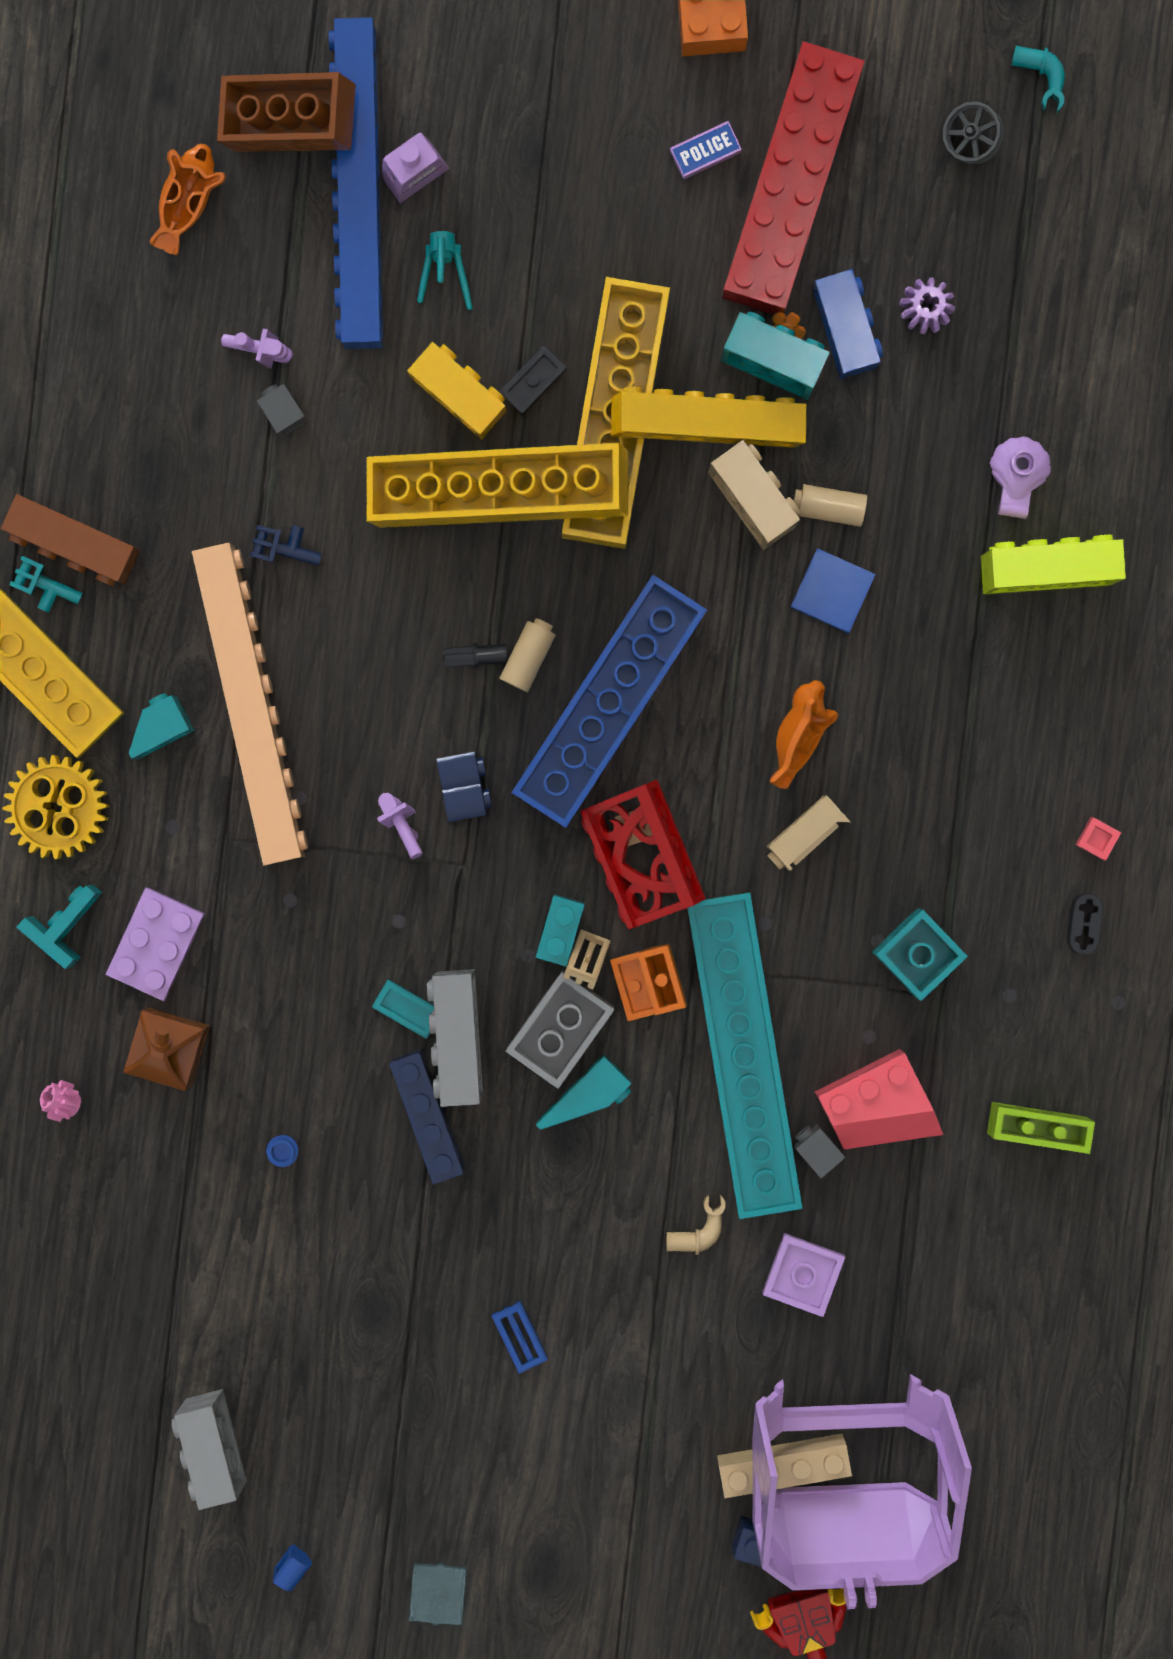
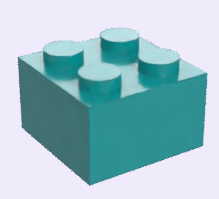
M919 908L911 913L872 951L875 957L919 1001H922L968 957L923 909Z

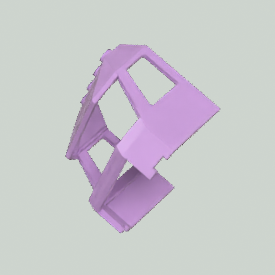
M910 1374L906 1403L782 1408L783 1379L774 1386V1391L767 1398L763 1396L755 1403L752 1436V1519L762 1569L791 1590L844 1588L847 1608L855 1609L857 1595L854 1587H864L867 1607L876 1608L875 1586L923 1584L958 1560L972 1467L949 1395L938 1389L932 1392L921 1385L922 1380ZM905 1426L934 1442L938 1452V1494L936 1501L906 1482L788 1487L777 1490L778 1476L770 1442L783 1431ZM948 1488L952 1501L955 1502L952 1531L947 1517Z

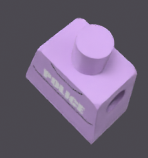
M418 133L385 156L382 163L381 178L401 204L446 172L449 167L431 141L422 133Z

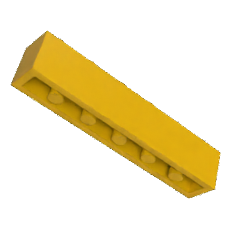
M624 387L621 392L612 397L611 436L738 444L743 440L746 445L794 448L806 443V404L795 403L794 398H777L776 402L765 401V397L759 395L746 396V399L742 400L735 399V395L730 393L716 394L715 398L704 397V392L688 391L685 392L684 396L673 395V390L656 389L654 393H642V388Z

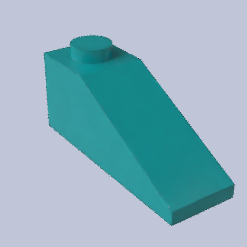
M603 1053L537 1120L536 1126L541 1130L609 1107L614 1101L620 1104L631 1092L628 1088L631 1085V1079Z

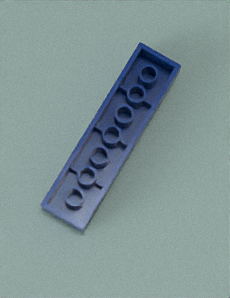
M652 575L511 793L567 828L704 617L707 609L655 575Z

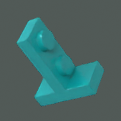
M93 884L86 885L84 888L79 886L69 896L68 901L71 903L64 912L59 910L50 918L47 923L50 927L49 929L33 916L25 917L16 928L64 969L71 968L81 957L62 940L103 892Z

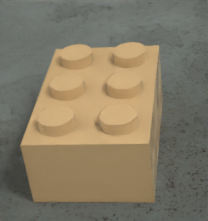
M742 440L711 462L708 474L764 551L796 527L800 521L797 516L800 510L790 497L785 499L778 489L781 487V484L771 470L766 473L759 463L762 457L752 444L747 446Z

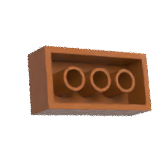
M339 72L221 76L217 142L235 152L351 150L356 84Z

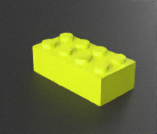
M1113 535L1093 536V539L1086 540L1085 542H1080V537L1062 538L1060 542H1055L1051 545H1048L1047 539L1027 541L1028 544L1021 545V547H1015V542L995 543L994 547H989V551L981 556L983 594L1111 586L1126 579L1123 539L1113 540Z

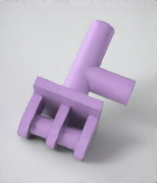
M263 329L260 341L250 338L243 332L238 333L236 336L223 334L221 339L223 347L257 353L256 361L266 368L271 369L273 361L288 363L293 357L292 350L278 340L279 338L268 329Z
M383 793L380 795L378 803L384 814L377 818L378 821L388 828L395 825L410 858L416 859L420 857L423 853L416 841L418 833L409 827L406 818L416 813L415 809L405 802L402 803L390 793Z

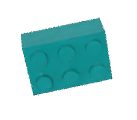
M740 312L724 346L720 361L808 400L830 352L824 350L825 346L816 340L808 338L804 341L795 337V332L785 326L777 325L775 328L764 323L765 319L756 313L747 312L746 315Z

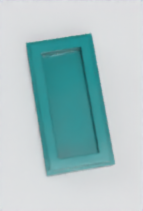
M388 979L372 1008L427 1039L430 1035L429 1014H432V1011H434V1005Z

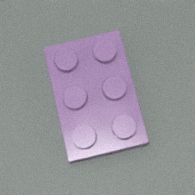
M146 887L105 975L165 1001L205 913Z

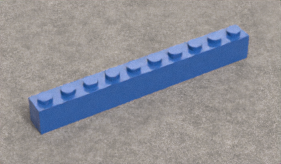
M334 18V30H329L330 51H335V62L329 64V72H339L356 84L351 150H337V159H332L333 179H338V191L332 192L333 210L338 211L339 223L333 224L334 243H339V256H334L335 275H340V288H335L334 295L336 308H341V320L335 321L336 339L341 340L345 349L383 348L376 28L373 18Z

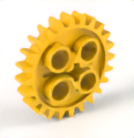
M57 755L51 756L50 764L45 757H39V767L32 762L26 763L28 773L17 771L16 774L20 781H9L8 784L14 789V793L4 794L5 798L11 800V805L4 806L2 809L11 812L12 816L4 820V822L14 823L16 826L12 829L10 835H22L18 842L19 846L31 843L29 853H35L41 848V858H47L52 850L54 859H61L64 850L67 857H74V847L79 852H85L84 841L95 844L96 840L92 833L104 832L97 824L99 821H108V817L102 815L101 810L109 808L110 805L101 803L100 798L108 793L107 791L97 790V787L103 782L101 779H90L94 773L93 769H87L82 772L84 762L77 761L72 767L71 757L65 756L61 764ZM44 779L51 786L49 794L45 797L38 790L39 783ZM63 779V780L65 781V783H64V786L62 787V789H61V791H60V784H59V783H60V780ZM73 787H78L82 793V798L78 804H73L69 798L70 790ZM51 803H57L59 806H62L61 812H55L51 808ZM36 810L40 811L43 816V823L38 828L34 827L31 822V815ZM66 818H70L74 823V831L70 835H66L62 830V823ZM52 824L53 833L49 835L48 829Z

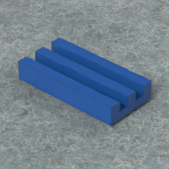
M521 1300L512 1306L503 1308L500 1312L497 1311L492 1314L493 1321L519 1374L548 1360V1356ZM515 1312H518L538 1354L536 1358H534L513 1315ZM504 1317H507L528 1362L524 1364L502 1321Z

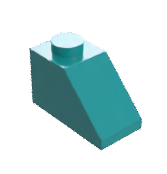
M163 693L148 701L150 706L142 710L129 750L131 759L139 760L195 731L177 696H167L166 693Z

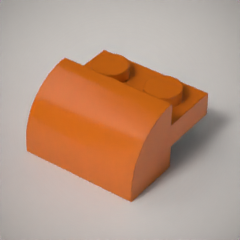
M670 944L649 947L642 951L610 960L628 1021L654 1014L656 1016L687 1007Z

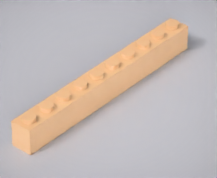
M231 543L194 550L192 555L263 866L305 857L304 850L308 849L305 831H299L297 819L301 818V811L297 799L292 800L290 787H294V780L290 768L285 769L282 757L287 755V750L283 737L278 738L275 725L280 724V719L276 706H271L268 694L273 693V688L269 675H264L261 663L266 662L262 644H257L254 631H258L259 627L254 612L249 611L247 600L252 599L247 580L242 581L240 569L244 568L242 553L240 549L235 550V546Z

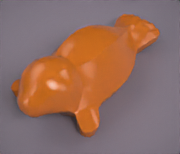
M197 144L186 151L182 157L175 149H171L167 153L170 174L163 186L159 200L160 227L150 238L149 243L169 254L178 255L180 236L199 219L212 189L222 185L226 180L225 173L214 172L212 150L206 144Z
M818 680L803 684L795 690L792 699L793 708L785 716L779 727L776 739L779 768L770 778V783L779 788L787 789L795 775L810 759L824 731L838 718V713L835 710L825 709V686Z

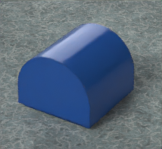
M294 1544L291 1545L274 1567L273 1583L283 1590L293 1591L312 1565L309 1556Z

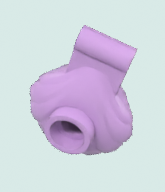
M1022 436L1019 438H1009L1003 444H999L991 457L990 466L992 475L1002 488L998 515L1027 519L1031 491L1046 481V478L1051 473L1049 454L1041 444L1031 440L1029 437Z

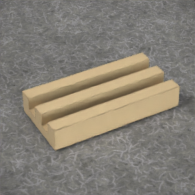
M581 929L563 978L569 980L570 976L575 977V983L581 985L582 981L588 982L587 987L593 989L611 941ZM586 939L590 943L581 967L577 969L574 965L583 941ZM599 944L602 947L593 972L590 974L586 970L595 945Z

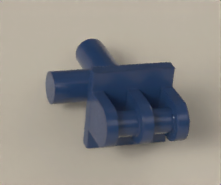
M257 525L256 530L259 532L257 539L253 538L252 543L255 544L253 552L249 553V557L272 563L275 554L313 565H319L321 553L300 548L304 528L292 525L288 543H283L279 541L281 530ZM268 534L274 535L272 543L266 541ZM264 547L270 548L268 556L262 555Z

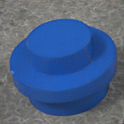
M278 1135L268 1143L266 1154L273 1165L287 1167L297 1159L299 1148L297 1142L292 1137Z

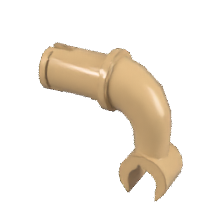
M709 1195L704 1198L703 1205L707 1212V1221L703 1229H695V1232H667V1251L695 1252V1255H699V1252L708 1250L714 1245L722 1229V1213L726 1206L723 1197L720 1195V1205L713 1210L708 1204Z

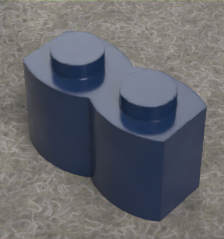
M476 752L438 758L437 765L448 822L487 815V808L492 807L489 788L483 789L481 777L486 776L483 757L477 758Z

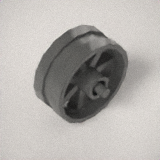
M978 101L966 102L956 107L948 115L943 127V141L947 150L959 161L970 165L982 164L992 159L1000 151L1005 139V127L1001 117L990 106ZM971 109H978L974 123H970L964 113ZM985 110L995 120L979 127ZM960 117L965 124L963 130H952L955 121ZM997 126L995 141L985 137V131ZM951 136H964L965 139L955 150L952 145ZM983 141L991 145L986 153L980 155L978 143ZM970 142H972L974 158L960 155Z

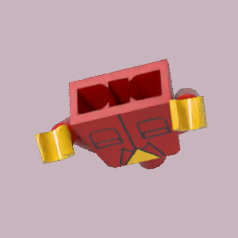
M844 1588L795 1590L769 1598V1607L767 1604H763L764 1611L762 1613L755 1614L753 1610L750 1611L755 1627L762 1630L779 1647L789 1648L793 1656L806 1653L808 1659H828L824 1647L836 1643L835 1634L842 1629L847 1606L844 1598Z

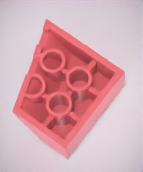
M900 1049L815 1091L843 1149L943 1135L936 1114L906 1054Z

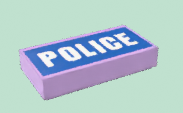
M729 121L670 148V153L683 180L732 158L742 151Z

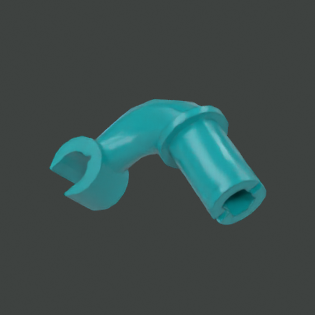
M1016 45L1011 66L1039 70V74H1046L1048 91L1041 100V108L1044 112L1047 101L1052 97L1058 104L1057 114L1064 104L1062 91L1065 84V71L1063 64L1046 47L1044 50Z

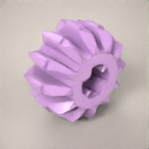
M933 277L928 279L926 286L921 279H917L914 283L915 289L908 286L904 291L907 298H902L899 303L901 307L906 308L901 313V318H912L908 328L913 329L916 324H919L920 334L926 333L928 325L934 333L938 332L940 324L947 325L950 322L947 314L955 311V306L948 303L953 299V293L943 294L946 287L944 282L938 288L934 287L935 280ZM924 300L926 304H933L931 311L928 308L921 307Z

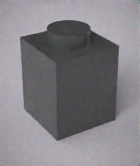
M277 384L268 387L261 393L262 397L257 400V403L281 439L308 423L305 415L284 384L279 387Z
M818 1124L813 1128L810 1125L806 1126L795 1136L797 1139L793 1144L795 1149L820 1178L825 1176L845 1158L843 1153Z

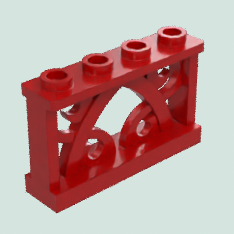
M658 780L580 811L582 826L586 833L590 835L594 845L595 858L602 865L606 874L607 887L614 894L617 901L619 917L629 930L694 906L706 899ZM638 797L641 805L631 815L619 804ZM609 810L620 814L625 821L622 824L617 819L609 820L614 825L612 832H609L603 817L605 812ZM648 823L652 835L648 836L644 834L638 827V825H640V827L643 830H645V826ZM632 834L646 844L658 846L660 854L655 857L652 863L651 877L640 873L625 862L627 847ZM663 863L669 874L661 872V879H659V866ZM650 891H653L654 904L649 911L641 910L635 894L640 893L643 896L642 903L648 900ZM662 893H677L680 901L662 907Z

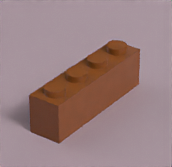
M18 494L15 495L1 527L2 530L10 533L8 540L24 547L27 546L28 542L39 546L37 553L52 560H55L57 555L68 559L66 566L81 573H85L86 568L98 573L95 579L112 587L116 581L123 585L126 584L140 553V550L134 546Z

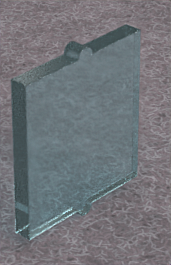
M439 1562L437 1565L414 1563L409 1621L431 1622L433 1626H437L438 1623L461 1625L466 1568L444 1566L442 1562Z

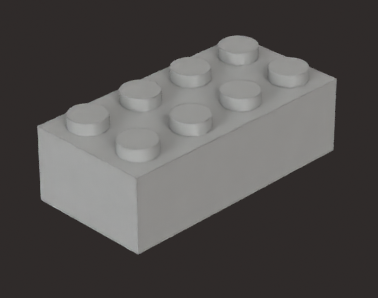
M475 969L439 971L432 976L430 982H427L428 1001H434V1011H432V1014H429L430 1034H436V1043H434V1047H431L432 1066H438V1075H436V1079H433L434 1098H440L441 1107L477 1105L481 1103L483 1098Z

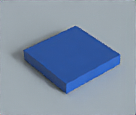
M817 548L790 608L845 633H849L876 574Z

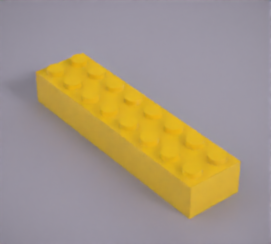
M610 277L605 279L577 445L620 443L628 450V516L564 519L563 539L622 549L626 548L644 438L611 436L612 397L621 392L624 387L642 388V393L653 392L669 299V287Z
M620 443L367 457V522L379 528L628 516V450Z

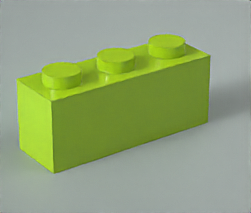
M992 1102L987 1134L997 1140L1090 1154L1095 1122L1086 1116Z

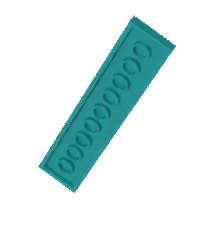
M747 892L705 899L687 909L739 1219L803 1209L751 894Z

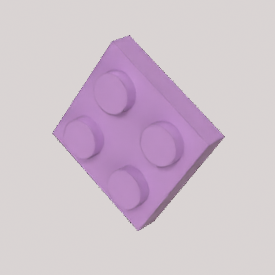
M784 1233L762 1293L764 1296L824 1317L845 1260V1255Z

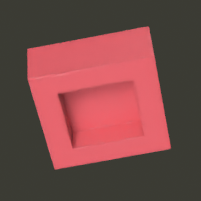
M1090 817L1075 845L1106 861L1121 832L1094 817Z

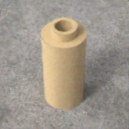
M803 484L802 490H795L793 501L800 510L797 516L861 527L866 510L867 495Z
M538 618L535 619L534 623L527 621L499 679L528 693L556 634L551 632L553 626Z

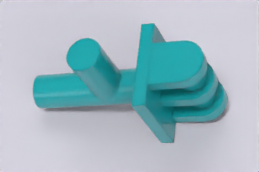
M21 556L20 560L23 562L20 569L16 568L15 573H17L14 582L10 581V586L30 595H33L36 587L45 590L37 608L48 613L56 596L79 604L83 595L82 592L43 576L44 565ZM32 565L37 567L34 576L28 574ZM26 578L31 579L28 588L23 586Z

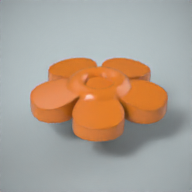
M779 311L772 317L773 327L776 328L777 325L785 326L795 332L794 336L799 339H803L806 330L798 325L800 317L797 314L791 312L786 317L783 312Z

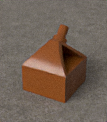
M150 1007L142 1010L123 1073L186 1091L193 1085L210 1025Z

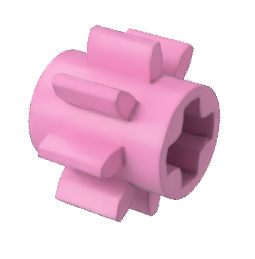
M60 1080L58 1084L51 1083V1085L43 1090L40 1097V1105L42 1111L48 1113V1119L61 1122L62 1118L69 1120L70 1117L78 1112L81 1105V1097L79 1091L73 1089L74 1084Z

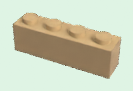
M843 1434L771 1446L778 1476L777 1489L852 1476L847 1445ZM752 1449L717 1455L724 1498L753 1494Z

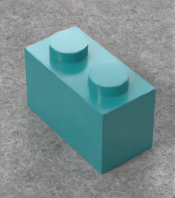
M556 894L553 895L536 958L567 967L585 903Z

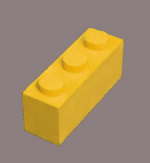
M432 342L407 370L410 378L482 440L507 412L506 406L503 404L505 398L492 386L487 390L480 384L481 377L471 367L467 365L463 369L454 360L457 356L447 346L442 344L439 348Z

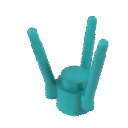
M436 231L431 233L430 245L425 246L426 257L417 302L422 303L424 300L432 258L437 263V281L442 283L444 281V263L452 262V257H454L466 307L468 310H472L471 295L461 258V245L455 244V234L452 232Z

